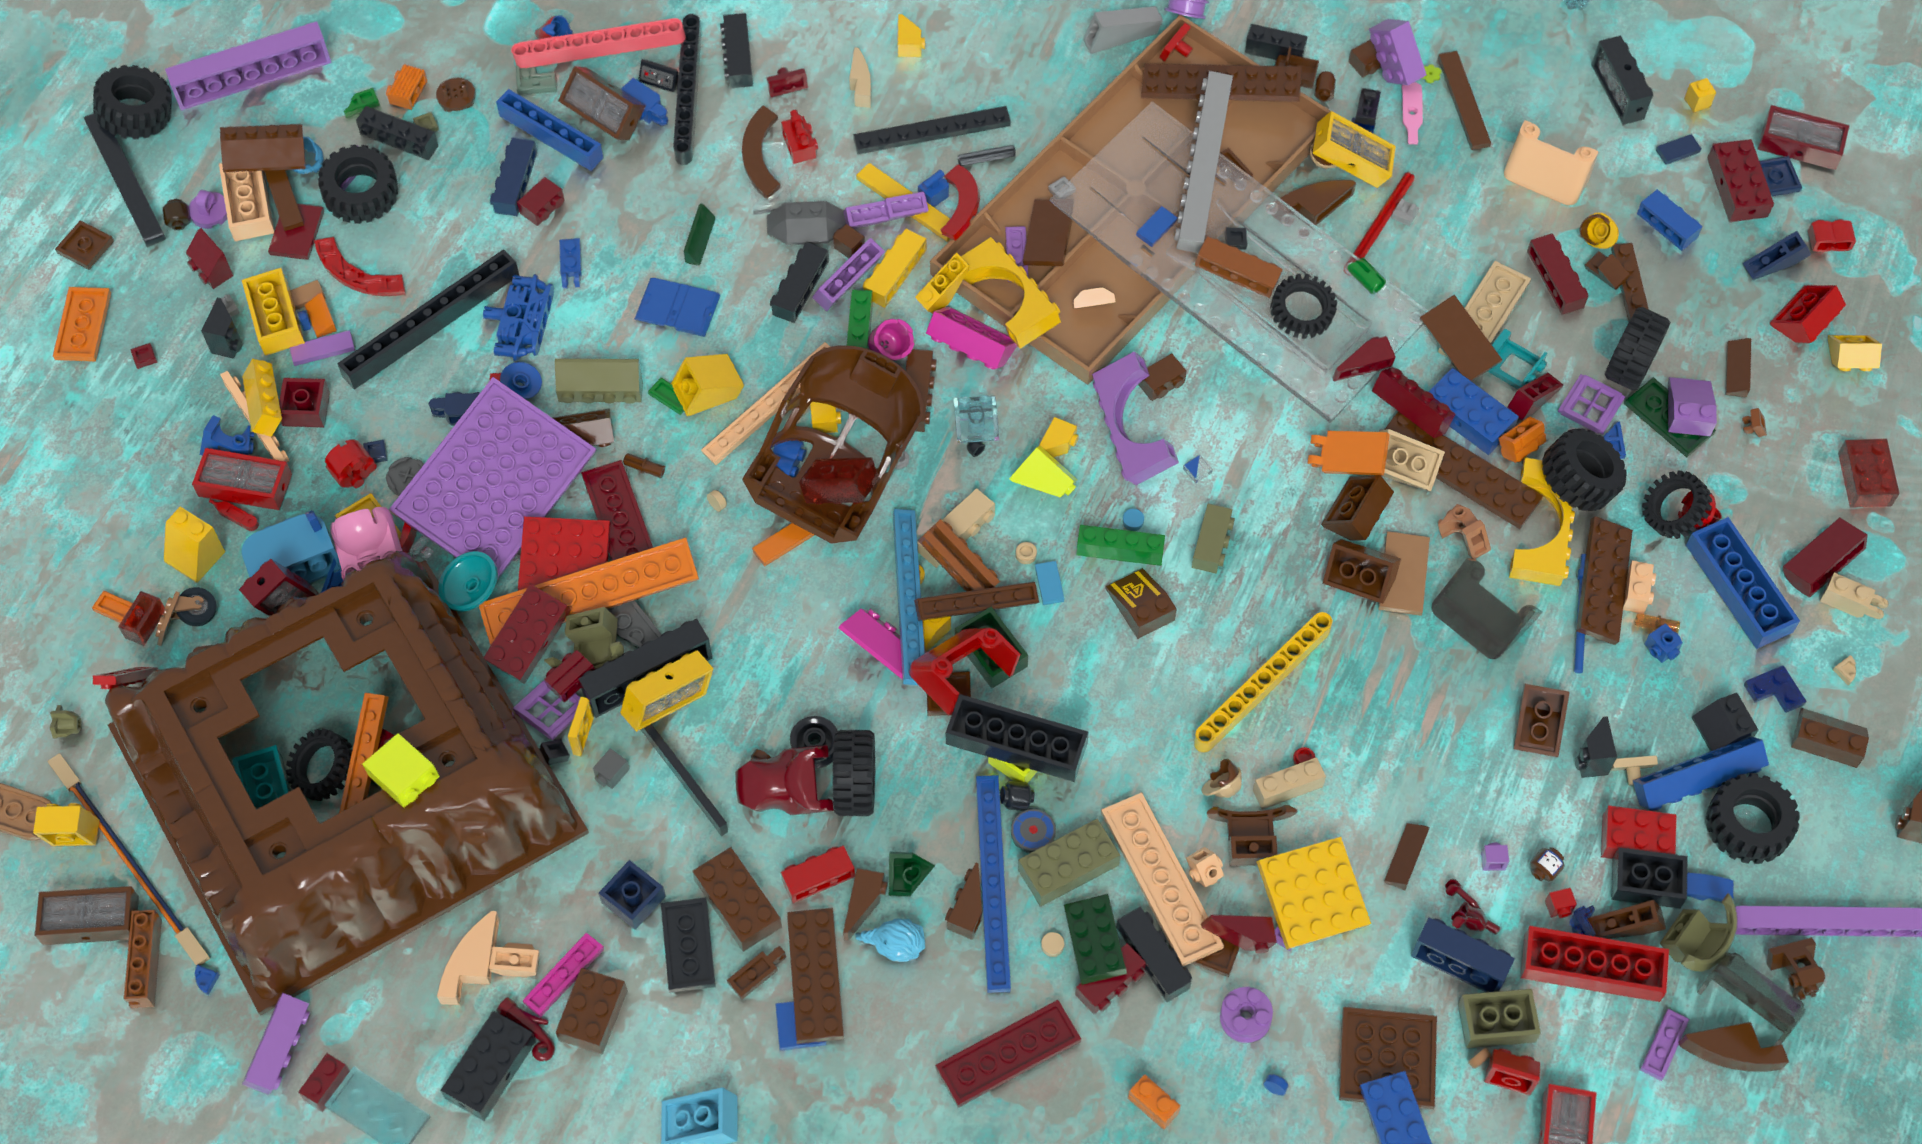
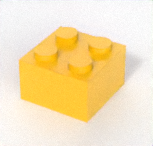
M69 803L68 806L47 804L46 807H37L33 834L51 846H96L99 819L92 815V812L84 809L81 804Z

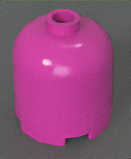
M901 319L885 320L872 330L868 339L869 350L884 355L892 361L902 359L911 353L914 347L913 330L908 323Z

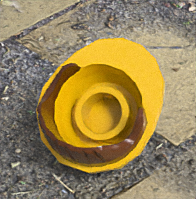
M1597 212L1589 215L1580 226L1581 237L1595 248L1608 249L1614 246L1619 237L1616 223L1605 213Z

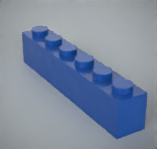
M510 89L496 101L501 118L586 169L592 171L603 159L602 147L599 142Z
M1751 736L1635 779L1633 784L1639 806L1654 811L1661 809L1664 804L1680 802L1685 796L1701 794L1704 789L1720 787L1723 782L1730 778L1735 779L1737 775L1760 772L1761 768L1769 765L1763 740Z

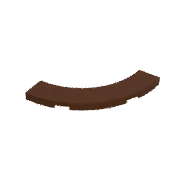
M763 105L751 118L745 130L742 141V158L745 172L752 185L764 198L769 199L781 188V185L765 166L762 157V144L769 129L778 120V115Z

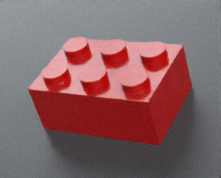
M1608 805L1602 817L1601 857L1613 859L1618 847L1676 855L1677 814Z

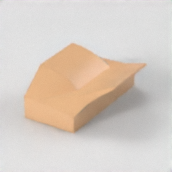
M1103 287L1082 290L1073 300V309L1115 302V296Z
M507 943L503 947H493L489 970L503 976L537 975L540 952L535 950L532 944Z

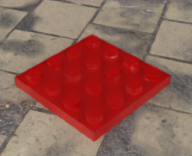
M524 516L517 591L528 588L530 584L535 586L607 563L611 522L604 520Z

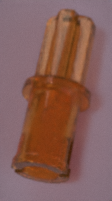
M1640 613L1636 615V626L1654 629L1655 631L1666 623L1672 631L1679 632L1680 621L1661 618V615L1657 617Z

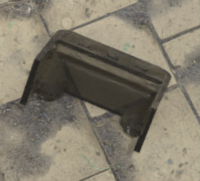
M1727 953L1697 992L1701 995L1712 980L1783 1032L1774 1046L1783 1043L1806 1013L1804 1003L1800 999L1789 995L1746 963L1744 958L1737 953Z

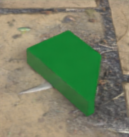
M370 88L355 93L351 98L348 108L344 110L345 117L361 113L365 106L370 108L379 107L380 103L374 89Z

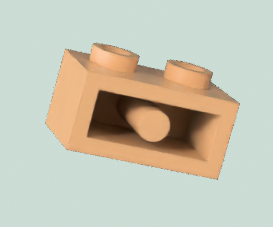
M1638 561L1631 562L1627 573L1623 610L1644 614L1648 604L1652 605L1654 592H1651V586H1654L1656 580V573H1653L1654 564Z

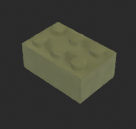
M1532 989L1462 995L1458 1003L1466 1049L1536 1043L1541 1034Z

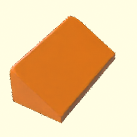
M319 293L305 304L317 338L337 331L323 294Z

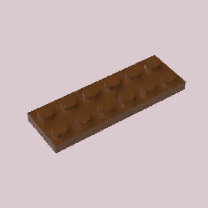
M1594 516L1590 519L1576 631L1616 645L1620 640L1633 530Z
M833 908L787 912L797 1044L844 1040Z

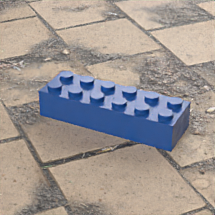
M1729 517L1691 534L1686 544L1687 548L1756 649L1794 632L1800 622L1799 618Z

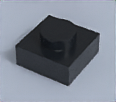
M1226 227L1225 244L1237 247L1240 250H1246V228Z
M561 739L540 744L539 749L547 765L568 761L570 755Z

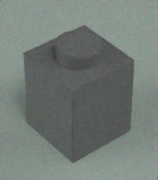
M609 749L593 767L595 780L604 787L607 785L611 789L630 770L627 760L612 749Z

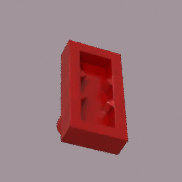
M1187 23L1182 25L1164 47L1159 56L1161 60L1166 62L1174 50L1185 58L1189 56L1193 48L1185 43L1183 39L1188 34L1191 26Z

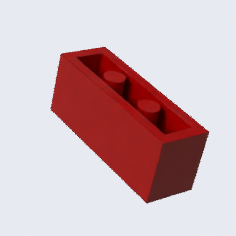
M843 845L841 847H832L820 856H811L801 864L789 865L781 872V877L792 903H796L854 878L855 868Z

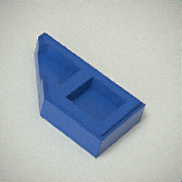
M1616 422L1614 427L1603 437L1605 441L1613 445L1615 451L1619 452L1620 459H1625L1626 452L1621 424Z

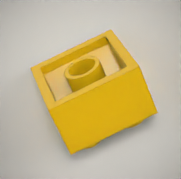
M1828 335L1831 363L1838 370L1851 371V368H1859L1861 371H1872V368L1880 367L1882 344L1870 335Z

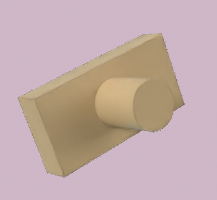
M1657 755L1616 759L1610 771L1626 770L1628 785L1632 786L1634 785L1633 780L1641 778L1640 769L1652 768L1658 765Z

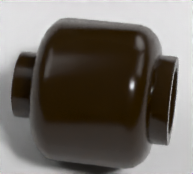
M180 199L169 200L162 208L164 223L173 230H182L191 221L189 206Z

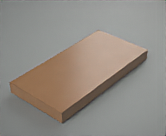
M1387 531L1384 553L1401 558L1390 592L1383 604L1379 603L1378 610L1422 616L1430 537Z

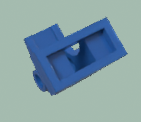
M215 415L211 417L203 431L200 455L203 456L205 448L252 455L253 438L250 437H254V432H250V425H248L242 435L232 437L226 435L221 430V418Z

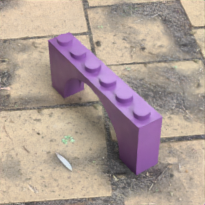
M1134 351L1092 374L1094 379L1093 387L1099 394V405L1105 412L1106 417H1104V420L1110 428V439L1116 446L1117 452L1115 454L1122 465L1121 473L1124 479L1134 485H1138L1178 464L1179 461L1174 446L1164 438L1153 443H1135L1128 438L1124 430L1123 411L1126 401L1133 389L1142 380L1150 376L1144 358Z

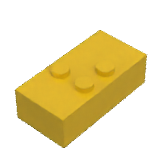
M282 268L243 279L242 284L255 332L264 355L304 344L305 341L290 288Z

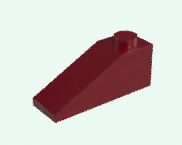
M1373 337L1336 368L1332 378L1333 381L1392 367L1396 356L1388 337Z
M1546 373L1519 388L1507 408L1518 415V418L1523 421L1541 408L1564 384L1550 373Z
M1210 915L1201 923V928L1245 951H1255L1257 954L1268 952L1277 943L1272 917Z

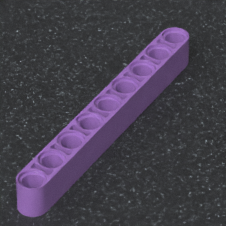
M1736 906L1738 922L1735 935L1922 937V908Z

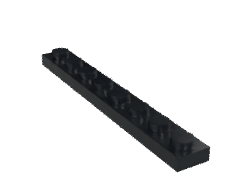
M1003 106L853 134V140L858 155L1011 126V120L1007 107Z

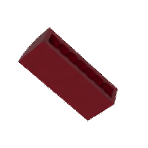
M1839 517L1783 566L1787 580L1794 588L1810 598L1831 579L1834 573H1839L1866 549L1868 534Z

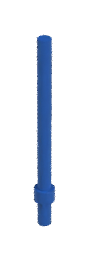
M1586 554L1581 555L1580 569H1578L1577 579L1579 580L1577 620ZM1577 631L1574 672L1583 673L1585 634Z

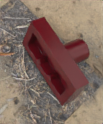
M782 67L777 71V75L766 77L770 97L808 88L804 68L789 72L787 68Z

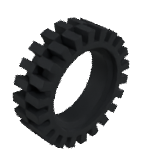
M1296 274L1295 279L1292 275L1288 276L1287 281L1283 279L1281 284H1278L1270 305V308H1272L1271 316H1274L1273 321L1275 323L1280 322L1278 327L1281 330L1286 327V334L1289 335L1293 331V337L1298 338L1299 333L1302 334V339H1307L1308 334H1310L1311 338H1314L1317 333L1318 335L1323 334L1324 330L1326 331L1331 325L1337 310L1336 295L1334 292L1331 293L1332 288L1330 285L1325 288L1326 282L1322 280L1318 283L1317 276L1310 280V274H1305L1304 278H1301V274ZM1295 292L1309 293L1320 302L1322 313L1313 320L1297 319L1287 310L1285 299Z
M1678 470L1677 474L1674 471L1669 472L1670 478L1665 474L1662 475L1661 483L1656 479L1653 482L1656 485L1655 489L1651 486L1648 488L1651 495L1645 494L1644 499L1647 502L1642 503V507L1645 509L1642 511L1646 517L1644 518L1645 521L1660 535L1671 539L1673 536L1678 539L1681 534L1684 537L1689 536L1688 530L1692 532L1697 531L1695 525L1698 524L1701 527L1704 524L1700 519H1707L1709 515L1705 510L1711 511L1712 507L1708 504L1712 502V498L1709 496L1711 493L1707 486L1694 474L1692 475L1687 471L1684 473L1682 470ZM1677 489L1691 490L1693 493V503L1689 511L1677 520H1664L1661 516V505L1665 498Z
M322 728V730L315 729L314 733L311 731L306 733L307 738L302 736L299 739L302 744L295 743L293 746L297 751L289 753V757L293 758V760L286 763V766L291 768L286 770V775L290 776L287 778V781L292 784L290 787L293 790L299 787L305 797L317 801L330 799V794L336 796L338 794L336 788L343 790L345 786L342 782L343 780L346 781L352 755V749H350L352 745L347 742L346 738L331 730ZM330 746L334 752V762L330 772L323 780L317 783H310L307 778V767L311 757L320 748Z

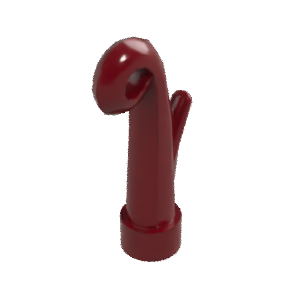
M509 997L505 998L498 1006L496 1012L533 1032L534 1037L539 1041L532 1048V1056L536 1060L544 1062L551 1059L555 1051L554 1043L544 1029L538 1025H547L549 1023L548 1020L529 1014L520 1009ZM545 1048L547 1052L540 1053L538 1050Z

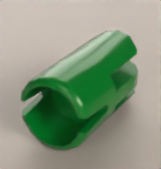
M1360 258L1347 267L1349 273L1370 294L1379 292L1386 283V279L1365 258Z

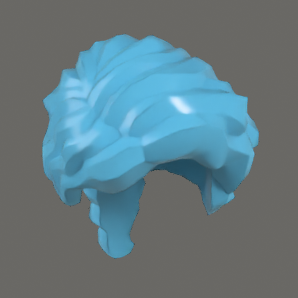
M894 919L884 922L879 928L855 934L857 940L875 945L878 953L891 961L907 962L916 959L919 956V952L925 949L923 927L913 923L910 919Z

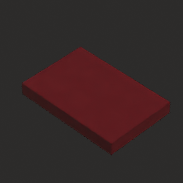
M297 204L304 225L284 231L279 217L268 250L269 255L309 260L324 214L323 207Z

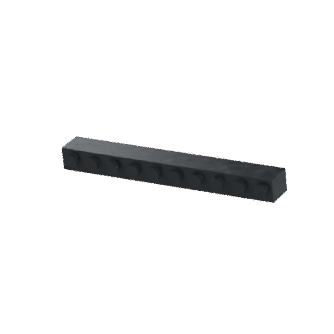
M503 249L338 362L337 365L342 377L355 390L511 282L514 275H519L516 261Z

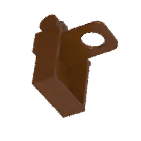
M1289 47L1288 55H1279L1275 61V66L1302 67L1301 87L1313 89L1319 61L1291 55L1292 47Z

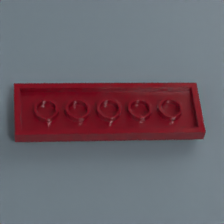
M622 460L581 472L597 520L611 522L608 550L611 560L613 561L653 548Z
M1056 1000L936 1064L935 1068L959 1108L1080 1043L1081 1037L1059 1000Z

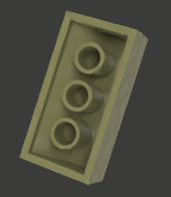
M555 359V383L558 402H605L609 404L625 402L632 404L642 401L643 379L639 359Z

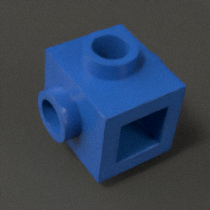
M1666 623L1650 633L1645 642V646L1649 649L1650 654L1661 663L1667 659L1670 661L1675 659L1680 654L1679 650L1683 644L1678 633L1672 631Z

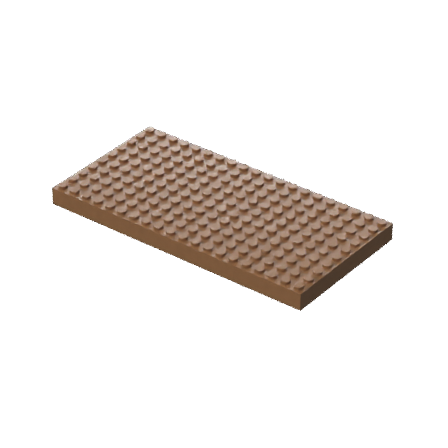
M1179 15L970 221V226L956 241L951 239L930 260V275L934 277L956 252L962 256L990 237L996 243L1000 242L1006 253L1005 227L1026 226L1027 240L1034 200H1057L1048 190V186L1065 176L1077 191L1075 195L1067 199L1074 200L1075 207L1064 266L1028 265V278H1033L1040 291L1043 290L1047 294L1051 304L1054 302L1058 306L1061 323L1029 344L1087 385L1093 380L1092 374L1105 368L1200 269L1195 266L1198 253L1176 249L1177 241L1174 240L1176 228L1180 229V223L1176 222L1153 247L1136 236L1137 231L1161 206L1176 217H1178L1179 211H1183L1184 207L1180 206L1182 194L1187 192V190L1183 189L1185 178H1189L1190 175L1186 170L1188 161H1192L1193 156H1189L1191 144L1196 142V140L1192 139L1194 128H1198L1199 123H1195L1197 111H1201L1202 108L1198 106L1199 99L1142 98L1141 91L1145 63L1260 66L1182 15ZM1187 23L1191 28L1183 41L1193 48L1192 52L1185 58L1174 50L1166 62L1159 58L1164 47L1182 25ZM1301 91L1300 102L1228 101L1219 153L1229 148L1252 172L1253 178L1236 187L1217 167L1204 241L1208 236L1225 243L1226 227L1239 228L1305 160L1310 153V146L1315 140L1317 123L1330 112L1329 109ZM986 279L971 285L963 280L956 291L957 294L1004 327H1006L1005 323L1010 321L1019 311L1024 300L1023 289L1017 284L1004 279ZM1103 287L1115 296V302L1073 309V300L1082 290Z

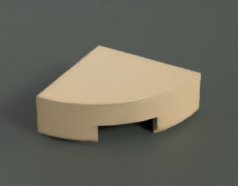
M1850 655L1833 668V671L1847 685H1850L1856 676L1855 660Z

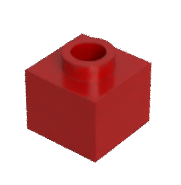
M1571 888L1550 892L1545 899L1551 918L1556 916L1559 918L1568 917L1577 905Z

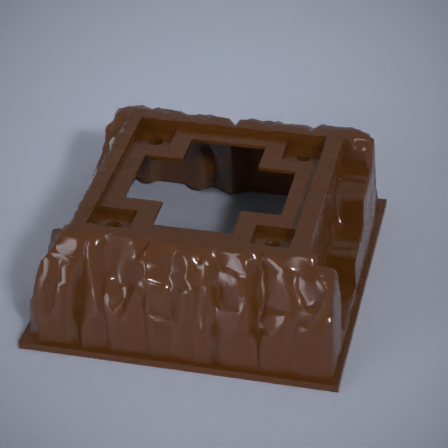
M395 551L388 555L387 558L370 561L359 571L352 570L346 574L341 587H332L312 597H293L287 603L281 605L277 614H273L266 619L259 617L251 618L245 621L241 627H231L226 632L224 643L194 648L193 652L187 656L184 668L174 667L154 670L141 687L119 686L109 689L105 698V704L113 720L112 723L108 724V727L260 1016L275 1008L282 993L296 997L589 834L587 827L554 772L547 765L522 719L513 711V704L487 661L483 659L484 656L458 613L451 610L439 596V582L426 560L418 562L410 554L403 551ZM372 621L369 625H364L366 622ZM322 638L327 642L343 672L386 651L425 720L399 734L434 765L439 778L436 779L432 786L427 787L413 802L404 808L383 789L320 824L299 787L256 810L218 738L260 717L241 680ZM206 708L203 712H198L200 709ZM391 737V738H389L388 740L384 741V743L386 744V743H387L388 741H390L393 737ZM450 761L455 762L451 766H445ZM286 852L282 858H276L278 854Z

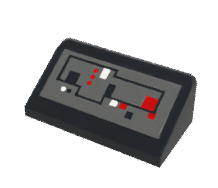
M642 59L639 82L674 92L678 86V70Z

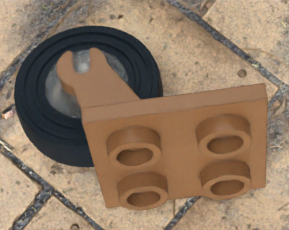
M192 587L186 589L181 594L176 591L173 598L169 597L164 614L161 616L155 635L159 637L157 645L162 646L172 620L180 619L190 626H203L213 619L217 608L214 596L206 589Z

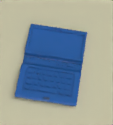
M650 278L634 319L663 327L664 325L675 327L677 331L705 337L720 294L685 284Z

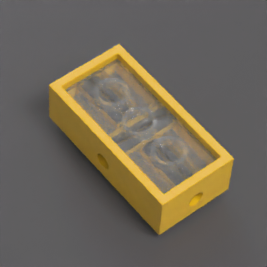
M1330 111L1317 123L1313 154L1378 188L1392 177L1396 146Z
M698 650L691 654H685L680 660L668 663L656 672H650L639 681L631 682L626 688L620 714L637 732L705 696L714 668Z

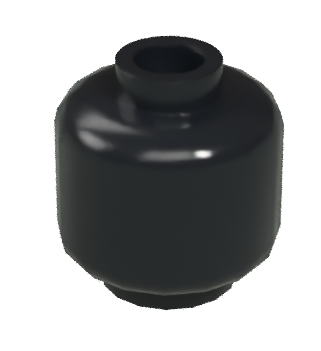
M1008 781L1001 788L1000 801L1008 810L1024 811L1029 808L1030 803L1034 802V790L1030 788L1027 782Z

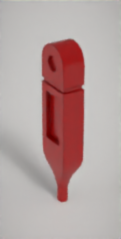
M212 499L209 500V503L215 506L221 516L249 531H254L259 527L256 517L227 501L215 502Z

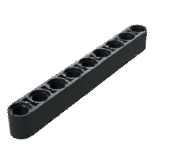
M695 14L686 15L682 21L686 38L681 43L673 143L675 160L681 165L689 164L693 159L702 34L700 18Z
M94 113L83 117L146 246L150 247L166 240L115 135L111 134L109 129L105 130L101 123L97 122Z

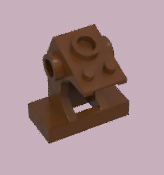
M1812 937L1769 948L1767 965L1772 971L1785 967L1789 971L1788 980L1790 986L1794 988V999L1800 998V1000L1806 999L1805 996L1810 995L1811 998L1817 996L1816 993L1819 992V988L1825 982L1824 970L1814 960L1816 943ZM1803 963L1805 966L1799 968L1797 964Z

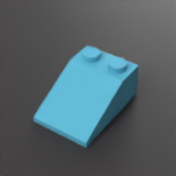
M722 1087L662 1101L661 1144H728L737 1142V1095Z

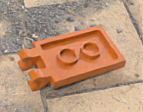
M1328 431L1327 437L1311 435L1310 443L1315 444V447H1322L1321 456L1308 455L1307 464H1312V467L1316 468L1322 467V472L1326 474L1384 476L1390 434L1387 432Z

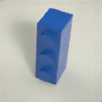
M1658 189L1641 202L1637 215L1681 251L1698 238L1703 227L1696 219L1689 216L1681 207L1677 206L1667 195L1661 193Z

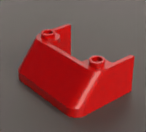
M993 628L965 629L911 663L909 669L911 678L948 716L953 713L959 692L946 679L952 674V665L981 648L1009 677L1013 675L1021 654L997 630Z

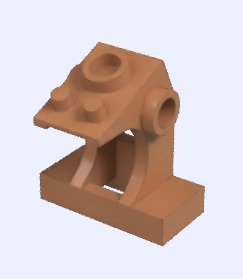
M1456 504L1452 510L1447 512L1443 520L1440 519L1438 521V528L1442 539L1455 532L1463 534L1468 555L1472 560L1491 550L1485 525L1481 520H1477L1469 508Z

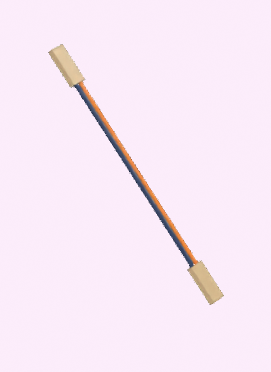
M59 753L47 762L68 791H73L84 808L92 812V815L99 819L98 827L176 932V939L195 965L201 966L207 962L210 957L188 927L184 928L116 836L81 788V781L62 755Z

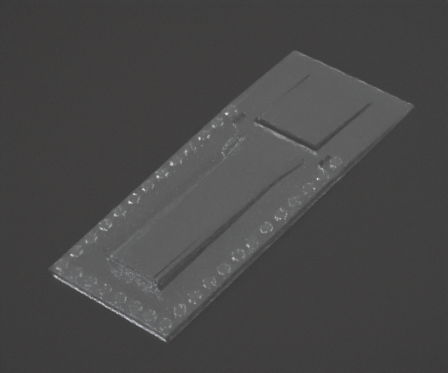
M1151 102L1049 201L1122 262L1331 423L1380 371L1333 381L1332 378L1336 368L1373 337L1381 338L1387 336L1394 354H1396L1423 325L1420 317L1427 313L1428 310L1387 279L1384 287L1379 292L1370 294L1347 270L1349 264L1359 260L1358 257L1220 152L1215 177L1225 185L1216 179L1214 180L1204 241L1208 236L1225 243L1226 227L1246 228L1247 248L1241 251L1255 255L1259 259L1276 264L1283 269L1276 287L1278 284H1281L1283 279L1287 281L1288 276L1292 275L1295 279L1296 274H1301V278H1304L1305 274H1310V280L1317 276L1318 283L1324 280L1326 282L1324 287L1326 288L1330 285L1332 288L1331 293H1335V300H1337V310L1329 328L1326 331L1324 330L1321 335L1317 333L1314 338H1311L1310 334H1308L1307 339H1302L1301 333H1299L1298 338L1293 337V331L1289 335L1286 334V327L1281 330L1278 327L1280 322L1275 323L1273 321L1274 316H1271L1272 308H1270L1276 287L1271 297L1268 298L1195 266L1198 253L1176 249L1177 241L1174 240L1176 228L1180 229V223L1176 222L1153 247L1137 237V231L1161 206L1176 215L1183 208V206H1180L1182 194L1187 192V190L1183 189L1187 176L1145 142L1143 138L1185 173H1187L1188 161H1192L1193 156H1189L1191 144L1196 142V140L1192 139L1193 132L1154 102ZM1144 248L1146 251H1148V252H1149L1150 254H1152L1153 256L1150 257L1148 254H1146V253H1145L1143 250H1141V249ZM1295 292L1285 299L1287 310L1297 319L1313 320L1322 313L1320 302L1309 293Z

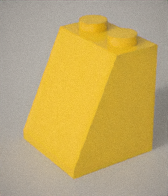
M728 354L685 357L671 382L686 416H691L735 400L744 387L743 381Z
M180 506L166 521L164 562L198 583L225 553V550L211 525Z

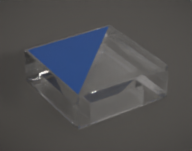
M1201 455L1196 456L1183 465V470L1195 483L1207 477L1213 471Z

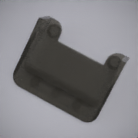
M1467 558L1433 601L1432 612L1487 658L1497 659L1524 634L1542 614V611L1536 606L1526 605L1518 613L1514 612L1479 584L1485 575V568L1478 560Z

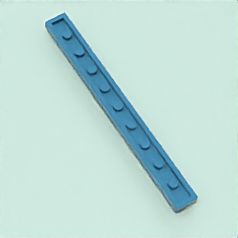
M894 509L893 530L903 684L918 685L909 674L911 663L925 654L923 621H918L914 602L915 599L921 598L916 518L914 510Z

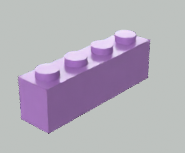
M870 238L816 291L812 298L827 312L879 261L885 251Z
M282 993L242 1085L267 1095L273 1089H278L282 1080L279 1073L282 1067H287L292 1056L288 1054L291 1045L296 1046L301 1033L297 1032L300 1024L305 1025L310 1014L307 1011L309 1003Z

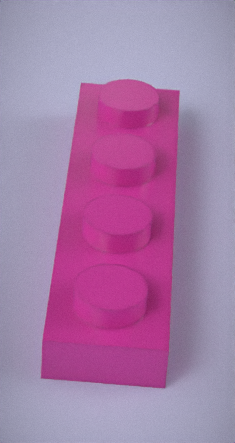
M586 932L522 1000L523 1003L541 1018L574 983L580 969H587L602 953L604 947Z

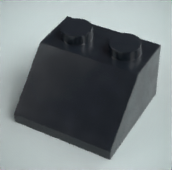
M217 297L201 332L212 354L234 359L237 352L241 350L242 340L222 299Z
M1737 692L1717 699L1692 716V720L1710 752L1745 738L1755 737L1758 732L1756 724Z
M1608 716L1603 717L1586 738L1582 748H1580L1578 757L1575 758L1576 769L1580 770L1582 778L1608 775L1617 759Z

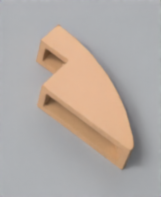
M491 911L475 924L452 953L442 975L437 994L441 1004L459 1005L463 983L490 985L492 972H490L489 966L492 948L496 947L500 922L497 911Z

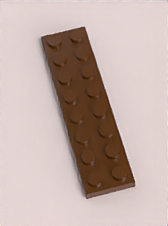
M1145 63L1142 98L1200 99V95H1204L1205 92L1201 90L1203 78L1207 79L1209 71L1233 76L1229 100L1300 102L1302 67Z
M1397 412L1384 429H1390L1444 451L1445 453L1436 479L1518 529L1522 528L1543 499L1542 494L1444 435L1436 438L1431 437L1400 412Z

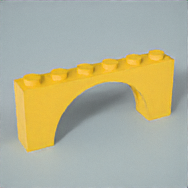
M990 237L961 256L970 266L963 279L970 285L986 279H1004L1017 284L1023 289L1024 300L1019 311L1010 321L1005 323L1009 337L1020 349L1061 323L1058 306L1054 302L1051 304L1047 294L1043 290L1040 291L1033 278L1029 279L1022 266L1018 267L1016 265V261L1011 254L1007 255L1005 253V249L1000 242L996 243Z
M1525 458L1521 468L1520 482L1542 494L1551 503L1558 515L1559 533L1553 540L1541 547L1515 549L1511 558L1509 578L1561 586L1563 579H1567L1569 573V566H1566V560L1570 559L1571 554L1568 542L1572 540L1573 529H1570V523L1573 524L1575 511H1572L1569 503L1559 499L1560 496L1557 493L1554 494L1551 490V485L1547 484L1545 480L1546 475H1543L1542 460Z

